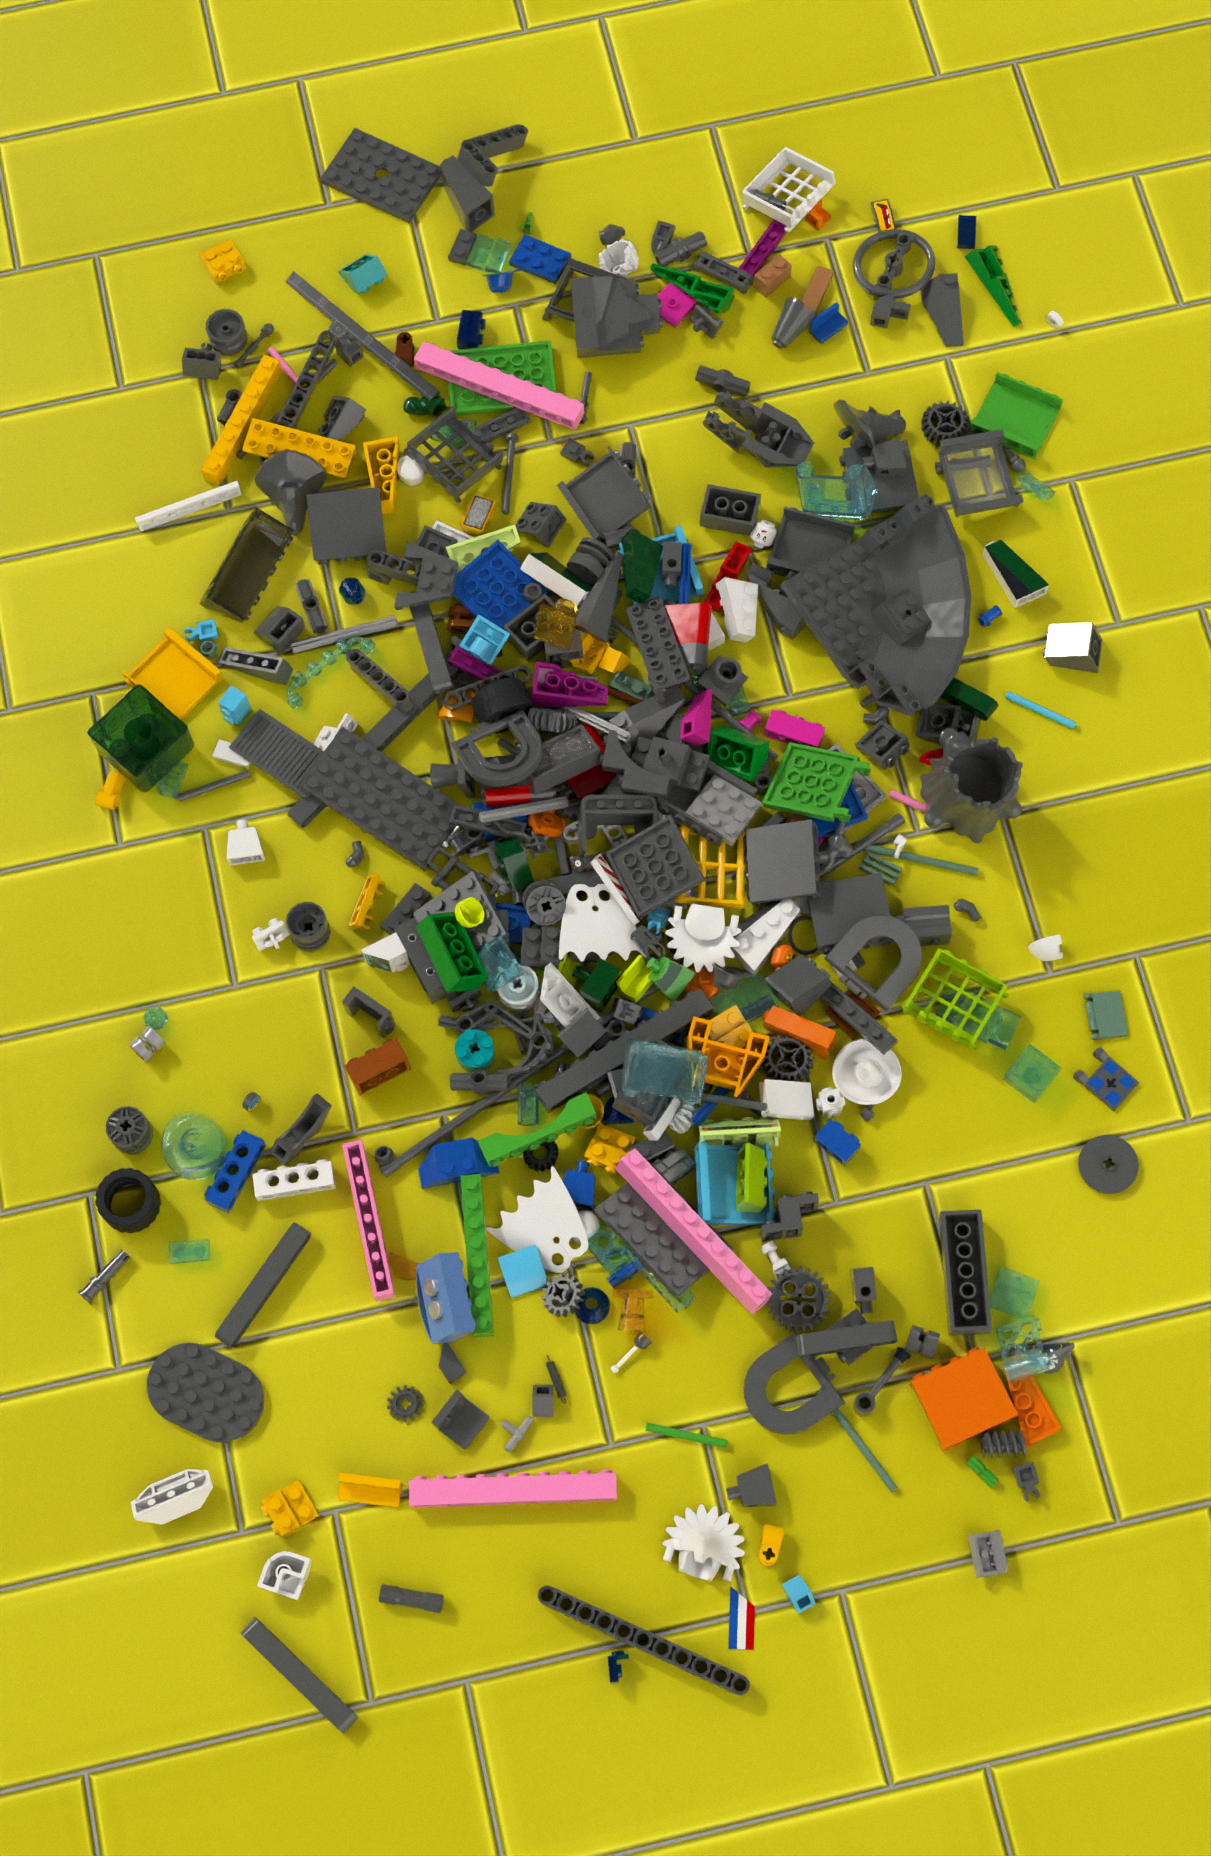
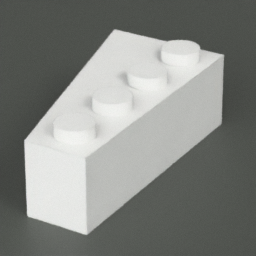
M791 899L782 900L738 935L735 939L740 942V946L730 947L735 954V958L753 975V978L772 954V950L778 947L781 940L787 935L793 920L800 916V909Z

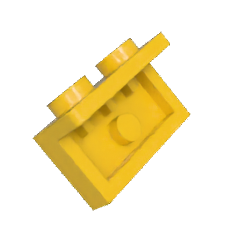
M586 633L581 639L583 658L569 660L575 670L591 675L601 662L607 648H611L608 642L595 639Z

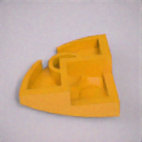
M472 691L465 692L467 698L472 699L474 697ZM453 697L448 702L451 705H456L457 699ZM443 704L437 718L452 722L461 720L472 723L475 712L472 704L453 711L446 709Z

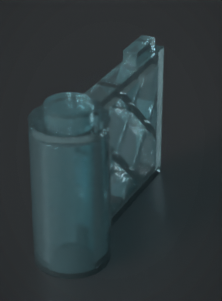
M1034 1315L996 1328L1004 1361L1003 1368L1010 1383L1048 1371L1049 1366L1052 1365L1049 1354L1044 1353L1039 1331L1042 1330L1040 1319L1035 1318ZM1032 1323V1329L1029 1334L1021 1331L1024 1325ZM1011 1330L1014 1333L1008 1341L1003 1338L1002 1333ZM1018 1335L1026 1337L1021 1346L1014 1343ZM1030 1340L1037 1343L1038 1348L1032 1350L1025 1349ZM1011 1346L1019 1349L1016 1355L1008 1358L1007 1353Z

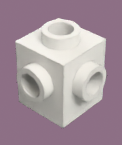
M829 1087L822 1089V1092H819L818 1099H816L817 1110H821L822 1117L838 1116L842 1113L843 1106L845 1105L843 1094L839 1093L838 1088L833 1089Z

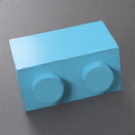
M233 686L229 687L218 702L221 709L220 712L224 716L223 719L230 725L235 724L239 727L252 711L247 695Z

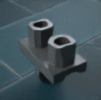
M699 305L694 306V313L690 318L694 323L693 330L695 332L702 330L713 339L717 331L722 327L723 320L719 317L712 318L711 310L707 306L703 308Z
M478 987L476 990L465 991L461 995L457 992H449L446 995L451 1011L455 1012L461 1009L464 1013L467 1010L475 1009L474 1006L479 1004L477 998L482 993L481 988Z

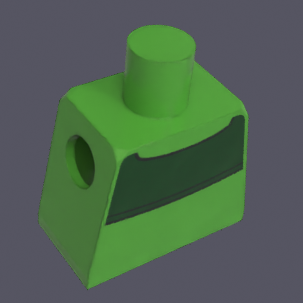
M665 956L660 961L651 958L646 965L652 971L648 979L664 997L672 1002L676 1001L695 975V972Z

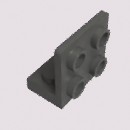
M530 502L515 526L518 533L535 535L544 547H550L567 519L556 505Z
M456 1389L431 1423L444 1435L466 1450L489 1421L490 1417Z

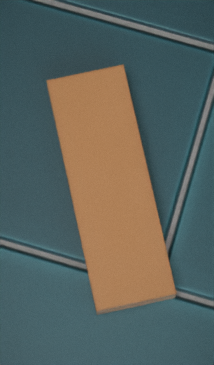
M817 266L802 298V302L805 304L803 307L807 310L811 308L816 314L834 275L833 270Z

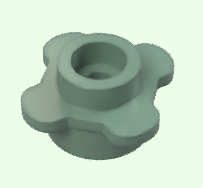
M212 641L201 642V651L199 653L204 657L215 659L217 656L216 649L219 647L218 643Z

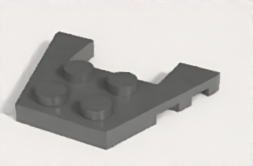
M407 542L404 557L408 560L422 561L416 593L397 592L395 609L402 610L403 607H416L421 603H433L451 599L459 566L458 562L414 543Z

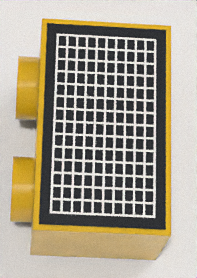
M474 495L473 500H470L468 503L466 516L463 515L460 525L462 526L463 533L473 537L487 533L496 512L494 500Z

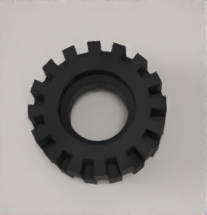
M546 1141L540 1144V1146H544L548 1150L547 1157L541 1160L533 1156V1150L523 1151L526 1165L528 1164L530 1169L533 1168L537 1172L538 1170L544 1172L545 1169H551V1166L556 1164L559 1154L555 1141Z

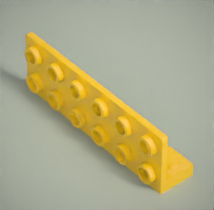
M252 418L242 448L243 452L268 459L277 452L294 450L316 460L325 467L327 475L346 479L352 459L356 460L357 457L356 445Z

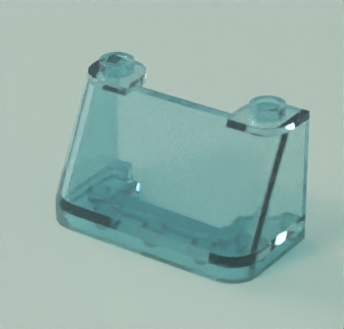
M798 461L795 474L803 512H813L823 517L829 516L832 518L863 520L870 515L878 488L866 465L856 464L850 466L845 476L813 475L814 469L811 463Z
M627 1039L621 1092H624V1095L629 1097H636V1094L641 1092L679 1098V1100L683 1101V1105L686 1106L701 1104L709 1057L705 1052L695 1049Z

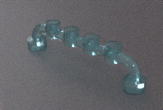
M353 637L347 642L344 639H340L336 643L337 649L335 651H324L321 655L323 660L319 663L314 660L309 662L307 672L302 674L298 671L292 676L294 681L288 686L286 691L288 697L287 704L292 709L298 708L303 703V698L298 693H294V690L304 686L312 676L319 675L327 665L335 663L340 655L347 654L352 646L361 644L360 649L363 653L369 654L375 649L376 644L370 638L365 639L363 637Z

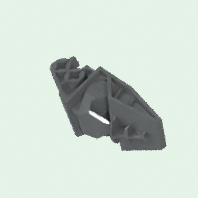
M729 391L717 394L714 400L715 405L743 426L746 431L736 427V423L733 421L729 422V424L721 422L718 413H711L709 411L703 421L705 428L740 454L743 448H745L746 451L754 454L765 468L803 466L814 442L797 419L764 402L760 409L745 400L733 401ZM752 432L757 435L755 440L750 438Z

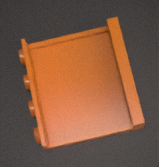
M978 1347L973 1348L963 1358L960 1355L949 1360L950 1364L942 1366V1364L936 1365L931 1368L932 1372L926 1375L921 1372L913 1376V1380L909 1384L910 1387H913L940 1442L939 1447L942 1452L1018 1416L985 1347L980 1350Z

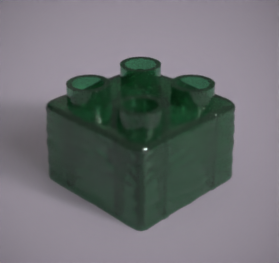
M140 684L132 688L123 699L113 706L87 732L99 754L142 792L151 790L194 748V741L188 726Z

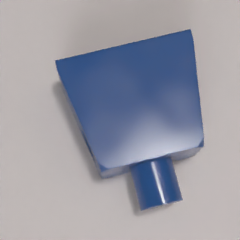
M578 1161L576 1171H566L563 1183L576 1207L594 1210L595 1175L587 1173L589 1168L588 1162Z

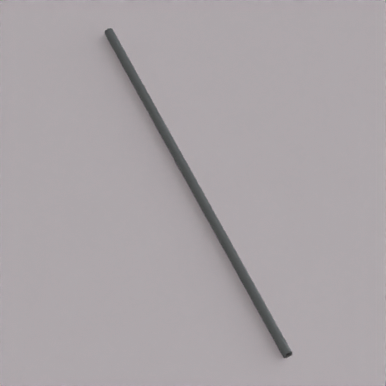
M611 616L612 625L638 646L635 634L615 617ZM691 681L681 683L694 695L703 692ZM712 700L711 709L740 732L755 736ZM769 748L768 757L775 761L778 755Z

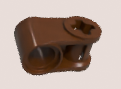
M402 332L397 336L395 355L410 367H414L412 336L408 332Z

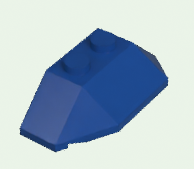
M473 1137L433 1145L418 1169L422 1189L461 1182L462 1175L481 1174V1177L500 1174L498 1166L493 1167L492 1165L488 1167L478 1141Z

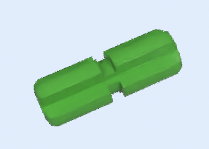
M972 1456L967 1461V1465L977 1475L980 1474V1478L989 1487H994L999 1481L989 1469L985 1468V1465L976 1456Z

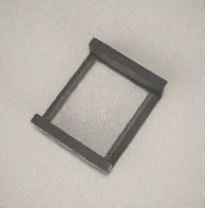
M1003 429L940 440L941 446L937 453L956 517L1012 506L1018 507L1020 503H1023L1022 495L1015 494L1001 446L1004 438Z

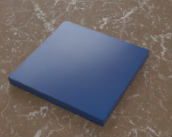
M497 540L457 573L453 596L475 618L479 614L503 629L505 624L533 603L528 602L523 596V591L527 584H538L542 589V595L547 594L548 590L540 582L520 569L522 563Z

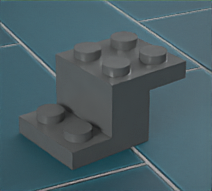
M803 1192L801 1196L793 1197L792 1194L781 1196V1199L777 1200L776 1207L779 1223L777 1221H767L765 1225H761V1242L800 1237L803 1229L801 1213L817 1210L819 1203L818 1193Z

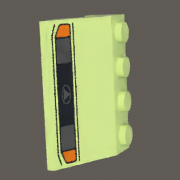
M744 1117L738 1121L726 1118L722 1119L721 1122L707 1119L698 1126L699 1142H707V1145L744 1146L745 1143H750L755 1146H763L765 1143H769V1147L779 1146L778 1137H780L781 1127L778 1118L761 1117V1119L755 1120L752 1117Z

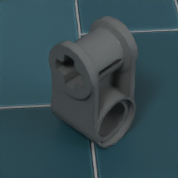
M464 828L450 835L446 842L454 849V855L461 857L470 851L471 847L482 844L484 835L483 832ZM474 832L479 833L475 838L470 837Z

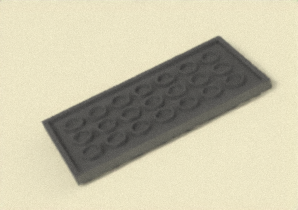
M343 726L299 785V788L423 871L428 866L427 859L436 847H442L443 842L456 827V825L449 824L448 821L453 805H459L458 803Z

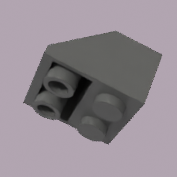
M277 606L254 631V634L282 654L306 627L303 618L290 608Z

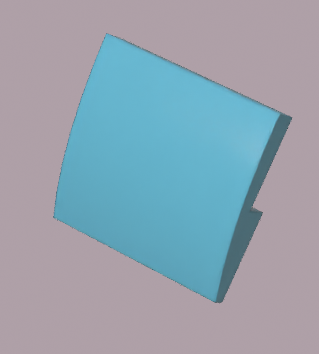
M536 1245L498 1257L511 1298L548 1286L546 1284L548 1280Z

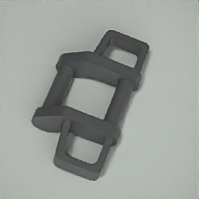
M440 846L436 847L427 859L428 866L437 873L432 879L431 884L443 890L450 887L444 881L455 867L465 874H469L474 870ZM440 853L450 859L442 871L432 863ZM481 872L477 873L482 883L485 882L493 887L489 894L495 895L499 888L498 884L488 879Z

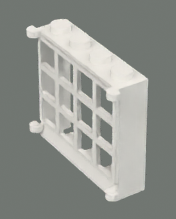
M785 147L743 189L744 205L742 208L747 210L750 206L787 226L784 230L789 233L836 184L834 171ZM790 164L798 167L791 175L782 171ZM801 170L810 174L804 181L795 177ZM778 174L787 178L781 186L772 182ZM814 176L823 180L822 183L818 184L817 188L808 184ZM791 180L800 185L794 192L785 188ZM770 185L777 189L773 193L775 197L781 191L790 195L785 200L787 205L793 198L801 201L802 204L798 205L796 210L782 205L786 207L785 210L792 213L789 214L753 195V192L756 189L762 192ZM804 187L813 191L811 194H808L806 199L797 195Z

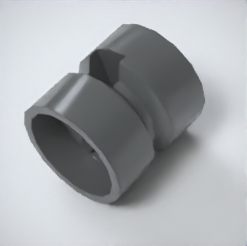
M912 1325L905 1350L915 1354L919 1351L921 1356L933 1359L940 1333L931 1330L924 1332V1328Z

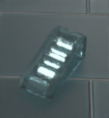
M173 760L169 761L157 788L159 795L177 799L189 766L188 764ZM173 766L181 767L182 769L181 771L172 768ZM171 772L179 774L178 777L170 775ZM169 779H173V780H176V782H171V781H168V780H169Z

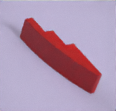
M736 541L721 565L720 572L712 584V589L704 603L712 606L713 611L720 613L723 608L720 604L721 597L719 589L717 590L716 583L724 577L738 580L751 554V547Z

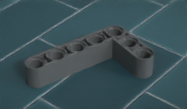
M517 124L464 140L461 143L457 159L481 185L490 187L494 183L498 168L489 158L522 148L528 134V129L523 125Z

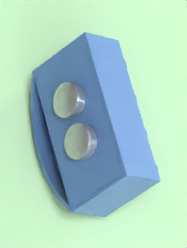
M459 1252L438 1253L416 1266V1287L420 1314L432 1344L454 1342L475 1331L476 1322L471 1314L470 1308L472 1303L467 1295V1280L463 1276V1261L459 1257Z

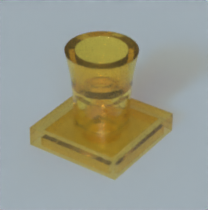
M568 599L557 600L554 607L541 604L538 611L534 638L569 649L572 643L576 617L578 616L577 606Z
M613 1289L612 1297L622 1298L618 1330L646 1332L644 1299H654V1291Z

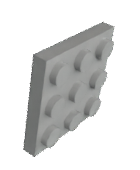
M714 774L685 813L722 834V841L733 846L762 807V802Z

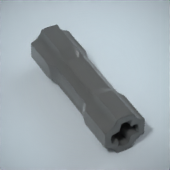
M382 1584L379 1602L441 1613L444 1595Z

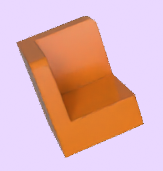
M822 199L805 215V221L817 231L831 219V215L822 208Z

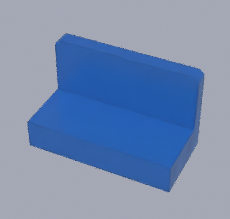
M837 302L810 322L809 333L820 344L848 325V321L839 312V304Z

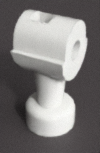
M770 1241L760 1248L764 1255L769 1256L773 1265L772 1272L777 1280L776 1274L778 1273L783 1276V1269L790 1273V1267L786 1259H780L775 1251L777 1249L775 1241Z

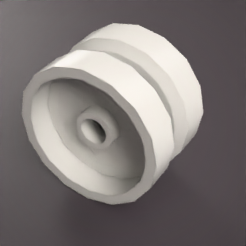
M512 964L505 967L499 973L496 980L498 998L506 1009L513 1012L527 1011L534 1006L540 996L538 978L530 967Z

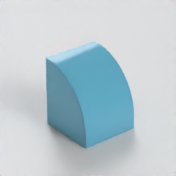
M800 1574L782 1584L786 1595L798 1614L816 1604L810 1589Z

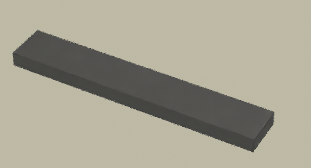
M832 983L819 998L883 1055L898 1043L897 1039L835 984Z

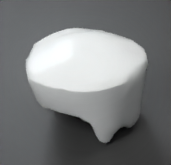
M409 456L401 457L398 460L397 471L401 482L409 486L422 483L425 471L421 469L415 460H412Z

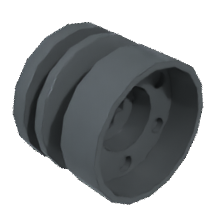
M584 537L580 541L579 546H577L576 553L572 554L567 562V569L586 584L594 586L614 554L602 542Z
M536 880L529 884L523 892V907L530 919L535 923L544 926L552 925L558 922L565 913V898L559 888L551 881ZM542 902H543V903L548 902V903H549V906H544V908H543V906H542L541 904H542Z
M313 902L298 903L290 909L287 914L286 925L297 948L312 952L325 946L330 939L331 930L324 910Z
M130 1106L120 1107L108 1117L106 1133L110 1141L122 1153L129 1155L139 1154L151 1144L153 1128L144 1114L137 1108Z

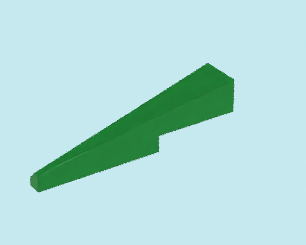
M989 245L985 249L973 250L965 256L966 260L1013 327L1021 324L1022 322L1016 314L1017 306L1013 305L1011 301L1013 293L1007 274L1004 273L1001 267L1003 264L1002 259L997 257L998 247L996 245Z
M653 263L650 267L651 271L718 314L728 311L735 298L733 288L703 281L699 275Z

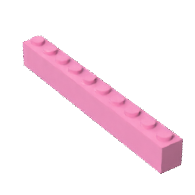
M423 342L414 357L416 369L570 429L576 430L584 415V404L577 399L572 400L561 393L549 391L546 387L536 386L530 381H523L512 374L502 373L499 369H492L481 362H474L465 356L453 354L450 350L440 349L434 344Z
M635 1148L620 1159L616 1167L618 1173L752 1315L768 1302L772 1293Z
M590 1470L579 1471V1474H571L570 1471H560L558 1475H550V1472H538V1476H530L529 1473H517V1476L509 1477L508 1473H499L497 1477H488V1474H477L476 1478H468V1475H456L455 1479H447V1476L440 1475L435 1476V1479L427 1480L426 1476H416L414 1480H409V1506L411 1508L617 1501L616 1473H612V1470H600L599 1474H591Z

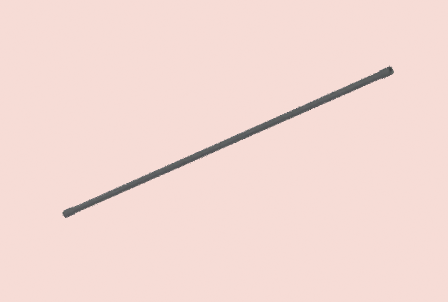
M898 813L877 830L853 845V852L849 858H836L833 866L827 871H823L821 867L820 878L822 879L863 851L868 845L873 844L887 833L894 831L904 824L903 816ZM782 900L771 901L740 922L738 928L742 930L741 933ZM652 984L637 1003L629 999L626 1001L638 1005L657 992L658 989ZM607 1013L597 1021L605 1027L617 1018ZM563 1043L552 1054L547 1055L549 1060L545 1064H539L540 1068L533 1069L528 1074L512 1078L510 1090L493 1091L416 1145L380 1167L381 1172L385 1177H388L412 1158L562 1057L570 1049Z

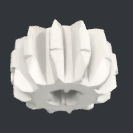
M689 1100L681 1102V1107L669 1123L670 1128L680 1134L688 1131L693 1126L692 1117L698 1111L697 1106Z

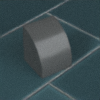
M533 1385V1417H553L554 1385Z

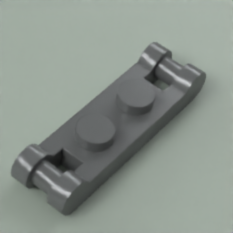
M700 252L698 260L692 264L693 270L701 271L736 288L742 294H746L749 289L748 286L754 282V276L705 252Z

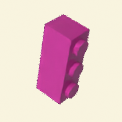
M773 709L764 730V736L786 744L791 742L816 748L820 747L825 734V727L819 723H811L805 721L802 717H794L788 715L785 711Z

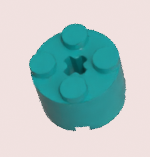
M467 1029L458 1037L455 1043V1054L458 1063L465 1071L472 1073L479 1069L487 1070L492 1066L495 1060V1048L491 1037L487 1033L477 1029Z

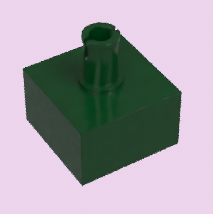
M600 959L592 973L578 965L575 968L577 970L573 971L572 976L585 983L581 988V997L591 1008L602 1013L618 989L616 981L621 977V970Z

